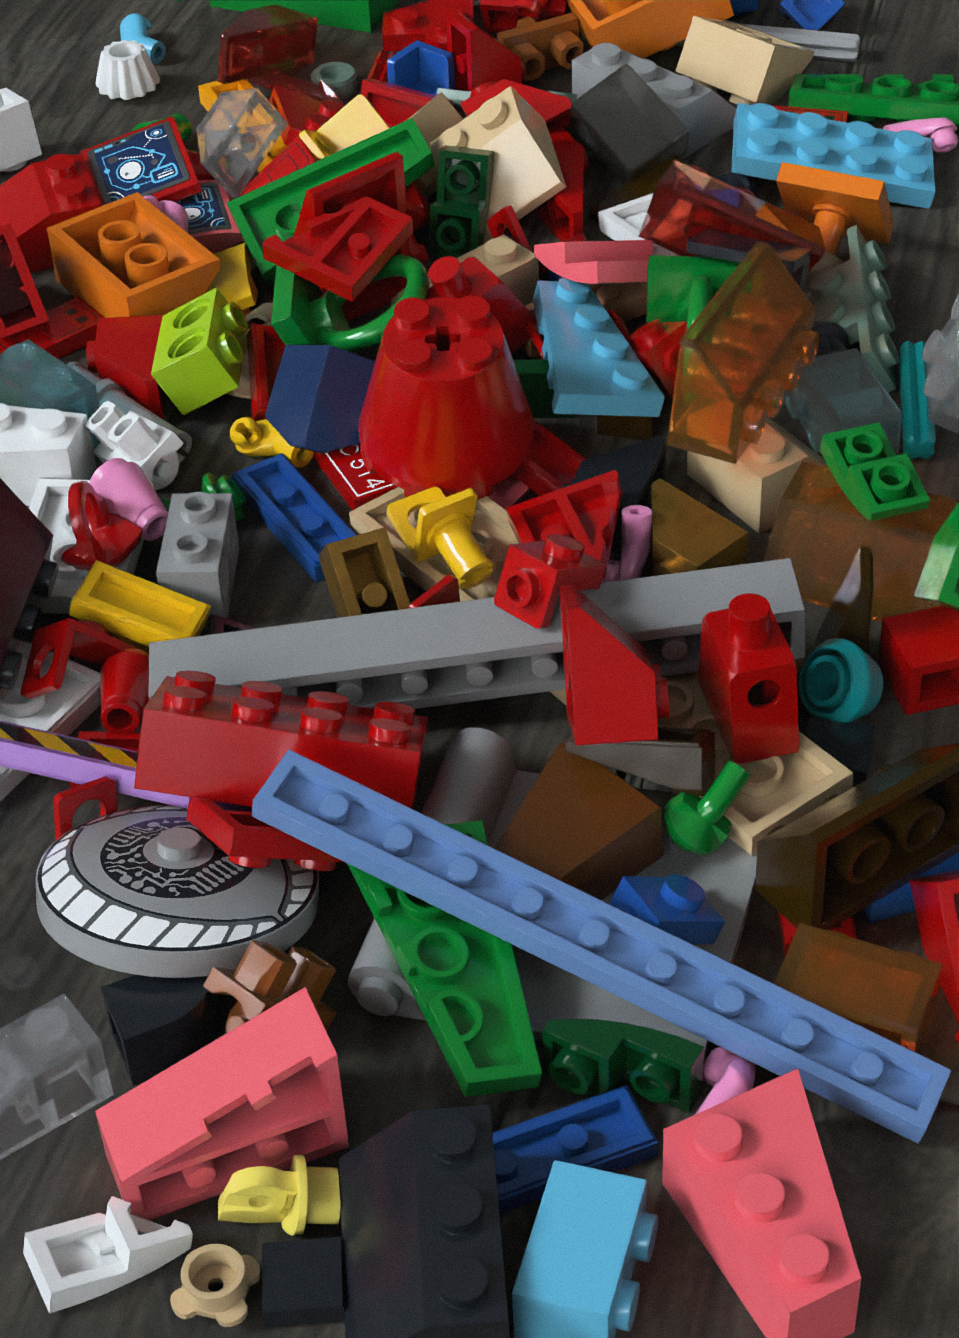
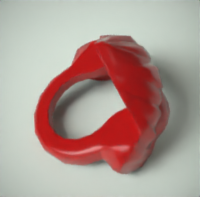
M87 481L71 484L68 491V509L72 529L76 537V544L63 552L61 561L78 570L85 569L90 571L96 560L116 568L139 544L143 534L142 528L129 520L121 518L119 514H112L101 494L96 493L93 486Z

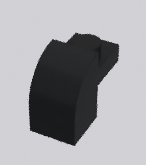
M134 975L101 987L110 1031L133 1086L149 1080L216 1039L223 1022V1003L221 994L211 993L203 987L208 976L163 978Z

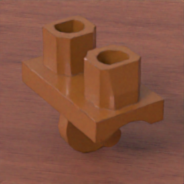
M573 13L540 22H535L529 16L519 19L516 28L497 33V40L521 58L525 69V77L523 79L525 82L540 78L545 70L557 66H563L567 70L572 69V60L583 54V42L579 38V18Z
M251 940L236 970L213 967L203 985L211 993L231 995L238 1001L228 1014L225 1023V1034L305 987L326 1032L337 1014L320 1001L336 969L306 948L292 946L289 953L286 954L278 947L267 942Z

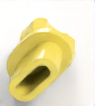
M294 1155L290 1171L266 1166L248 1167L232 1174L224 1191L220 1194L218 1199V1221L241 1223L281 1222L283 1230L292 1236L302 1235L306 1224L338 1225L341 1210L338 1169L333 1167H307L304 1155Z

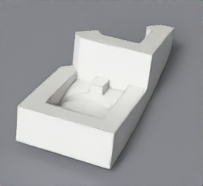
M112 1196L107 1204L106 1215L96 1213L26 1232L23 1254L50 1314L109 1293L179 1257L191 1249L193 1233L190 1226L174 1220L170 1227H165L130 1214L131 1203Z

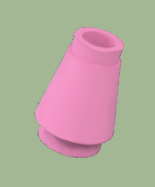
M113 458L103 463L92 475L90 484L96 493L101 494L108 505L109 511L112 514H119L121 518L141 527L143 530L142 537L147 541L156 540L164 535L168 511L141 467L137 463L127 462L123 458Z

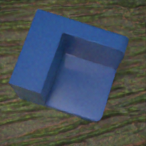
M783 0L779 4L777 12L783 18L788 15L800 29L820 31L833 17L836 18L842 12L845 2L843 0Z
M416 40L387 60L388 83L435 96L437 95V88L456 90L454 56L451 52Z

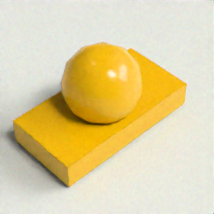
M96 560L71 601L69 615L80 620L99 623L107 628L108 635L149 653V643L200 636L209 618L211 605Z

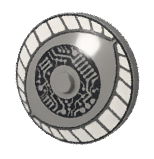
M169 804L140 806L102 815L80 824L63 834L46 850L36 872L37 914L47 933L58 944L93 964L115 971L149 977L189 978L209 976L213 967L236 970L251 940L267 942L282 951L287 950L307 932L317 914L319 871L300 867L292 859L271 858V864L266 868H252L234 864L228 860L229 855L186 820L188 809Z

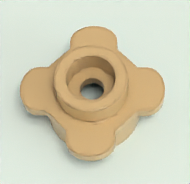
M208 1244L191 1251L186 1256L181 1268L182 1287L175 1290L170 1298L173 1312L181 1319H190L196 1315L213 1318L223 1327H233L240 1324L248 1315L245 1300L249 1288L257 1283L261 1277L259 1263L254 1257L240 1255L235 1249L224 1244ZM223 1284L219 1291L214 1292L208 1289L212 1285Z

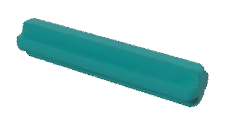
M908 340L900 346L899 358L903 453H907L911 460L917 457L927 460L935 453L934 443L936 442L930 347L922 340L915 344Z

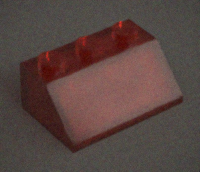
M674 160L657 183L638 237L645 240H653L654 244L671 252L687 257H696V254L686 252L688 239L705 229L811 249L808 272L823 258L825 251L819 226L804 220L797 212L789 209H780L756 198L752 192L745 188L730 186L707 175L703 169L697 166L685 165Z

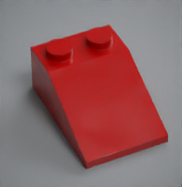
M394 152L307 190L294 236L306 232V221L325 213L338 212L344 205L365 196L407 215L403 156L398 152ZM409 238L395 254L410 256ZM400 276L387 277L367 285L353 302L347 300L341 306L347 322L390 303L392 297L405 289L407 279ZM319 286V288L324 294L326 289Z
M82 153L75 155L56 154L45 161L31 163L0 185V226L11 223L30 273L54 268L47 232L48 227L101 207Z

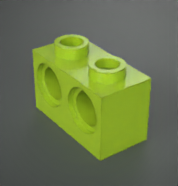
M217 287L162 317L151 375L182 415L239 387L248 323L240 307L234 302L228 303Z

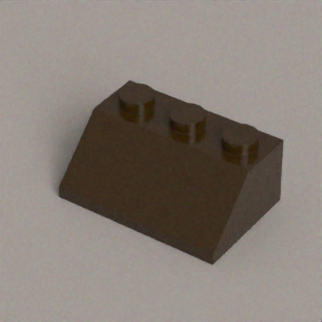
M959 743L918 750L894 765L883 766L871 778L841 795L830 796L818 808L790 824L780 825L771 830L762 840L757 842L755 890L811 941L910 882L909 879L917 878L959 853Z

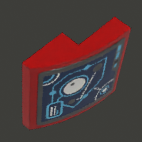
M173 116L81 151L101 206L136 192L143 197L152 195L159 202L163 200L176 202L202 192Z

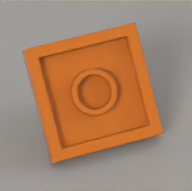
M781 163L776 183L789 224L812 229L806 247L831 252L836 256L842 235L847 236V229L857 225L866 240L871 241L874 239L876 242L889 244L894 222L884 181L791 163Z

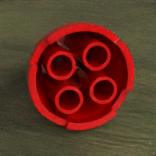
M470 295L460 299L438 297L425 300L414 297L405 298L395 305L394 316L389 320L384 329L359 418L360 452L363 462L371 475L377 473L393 485L404 489V498L431 487H438L445 497L472 488L478 496L477 500L493 495V486L508 478L518 468L525 469L531 457L534 430L532 411L502 327L496 317L490 312L489 303L479 296Z

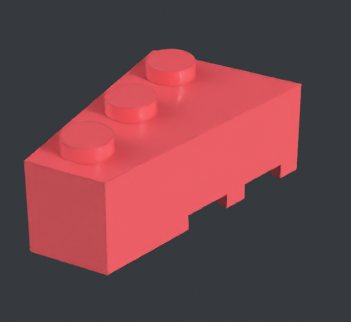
M306 987L95 1111L106 1157L121 1198L131 1203L130 1214L146 1220L158 1218L220 1195L232 1174L248 1167L266 1166L286 1171L290 1169L294 1155H304L306 1163L349 1148L337 1053Z
M798 1068L664 1128L662 1184L766 1338H844L854 1333L861 1275Z

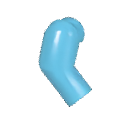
M139 13L127 15L120 24L121 41L135 40L137 43H142L152 63L159 64L165 57L166 47L163 42L150 38L147 35L146 28L152 29V24Z

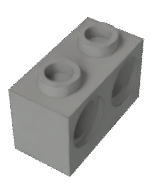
M193 492L189 494H172L156 570L158 585L211 605L209 616L213 614L228 619L239 554L232 493Z

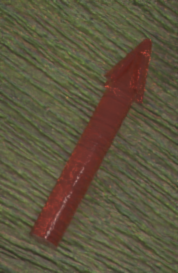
M238 60L234 64V76L242 74L251 83L271 90L277 84L320 102L330 100L342 105L345 104L321 79L319 84L315 85L244 60Z

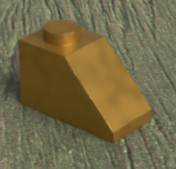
M661 478L652 483V576L747 564L749 532Z
M386 527L326 544L318 555L338 618L409 608L410 602Z

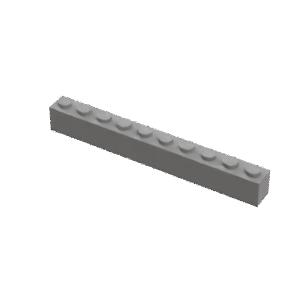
M791 558L601 583L599 589L580 591L643 646L650 663L660 665L661 676L698 672L702 618L709 612L729 609L730 601L734 597L745 593L758 594L768 600L794 659L805 658V609ZM560 594L549 627L536 629L498 608L494 604V597L151 642L149 643V700L166 676L175 677L176 672L186 670L208 673L216 677L215 684L242 688V683L246 681L269 682L282 687V694L308 698L309 693L315 691L333 692L346 696L349 699L348 705L375 709V704L378 702L402 703L414 709L563 690L565 689Z

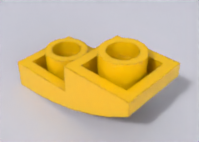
M242 243L214 254L220 259L221 268L206 292L217 287L228 303H236L246 316L251 312L249 307L256 305L258 291L250 274L253 261L246 243Z

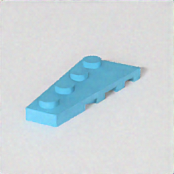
M561 278L559 281L538 280L533 296V304L538 332L544 335L542 345L543 359L549 362L548 386L549 389H554L552 400L553 413L659 417L665 399L664 395L590 286L586 283L574 282L566 278Z

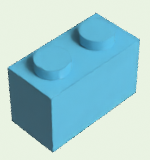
M554 1160L512 1291L514 1338H615L617 1329L630 1332L640 1292V1283L631 1280L636 1260L649 1263L658 1228V1215L646 1213L647 1180Z

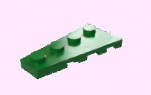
M796 74L789 91V107L848 111L850 119L861 122L873 121L877 117L896 119L898 123L916 119L946 117L954 122L957 126L956 131H959V83L953 82L954 77L952 74H932V80L924 83H911L910 80L905 78L904 74H884V76L875 78L873 83H863V77L859 74Z
M413 118L226 202L267 287L275 282L276 264L263 259L262 243L268 237L275 234L281 241L294 236L307 190L394 152H398L403 156L405 187L436 166L432 152Z
M482 820L444 824L488 846ZM348 864L464 1096L470 1097L538 1088L542 1071L512 944Z

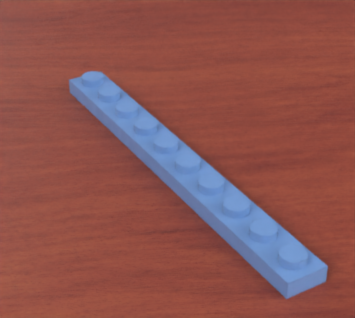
M289 749L253 799L252 817L779 1076L798 1068L805 1089L917 1144H919L927 1130L952 1070Z

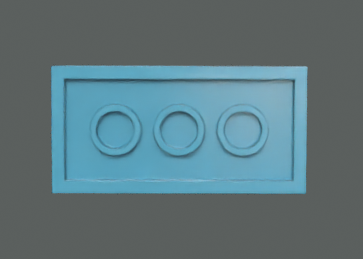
M738 103L733 126L731 173L776 181L781 163H791L881 180L885 182L889 202L930 209L935 195L932 138L923 137L921 134L910 130L894 132L878 129L861 121L846 123L830 120L813 112L797 114L781 111L764 103L753 105Z

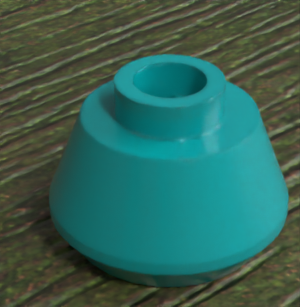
M841 638L829 639L819 644L804 661L799 675L800 697L811 718L850 723L872 712L879 703L883 691V676L879 665L855 643Z

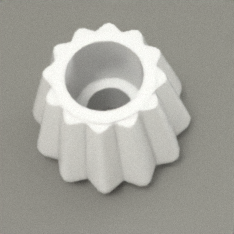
M122 40L104 46V50L100 54L95 83L99 88V94L108 95L110 99L122 98L129 100L136 97H144L147 92L156 90L155 85L160 83V77L142 43H137L135 40Z

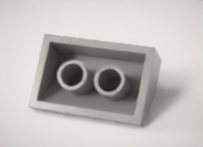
M606 42L597 44L591 50L572 60V94H577L576 104L627 110L624 136L669 157L676 155L682 160L733 129L736 108L715 91L693 82L687 76L678 75L657 66L651 60L642 59L628 53L615 44Z

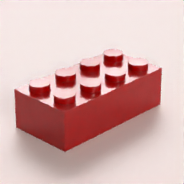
M186 670L176 672L175 677L166 676L143 710L134 789L191 798L201 797L216 802L252 807L253 799L289 749L411 809L414 808L428 717L415 715V709L409 705L396 702H378L375 704V709L348 705L349 699L346 696L333 692L315 691L309 693L308 698L282 694V687L269 682L246 681L242 683V688L215 684L216 677L211 674Z

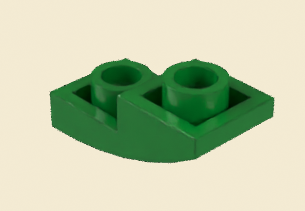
M880 422L823 434L819 450L828 468L853 506L869 521L929 507L930 499L908 454H895Z

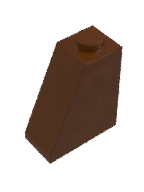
M566 741L556 747L494 849L599 900H603L617 889L623 876H636L664 856L661 807L601 763L566 752Z

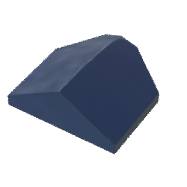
M285 345L265 418L291 447L324 454L360 445L359 418L375 361L331 345Z

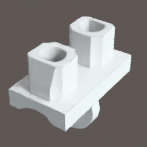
M110 401L104 402L85 423L84 426L101 442L93 450V453L103 463L113 458H123L127 462L137 463L147 479L153 482L154 490L165 488L176 477L179 468V459L176 451L184 443L174 432L131 410L125 415Z

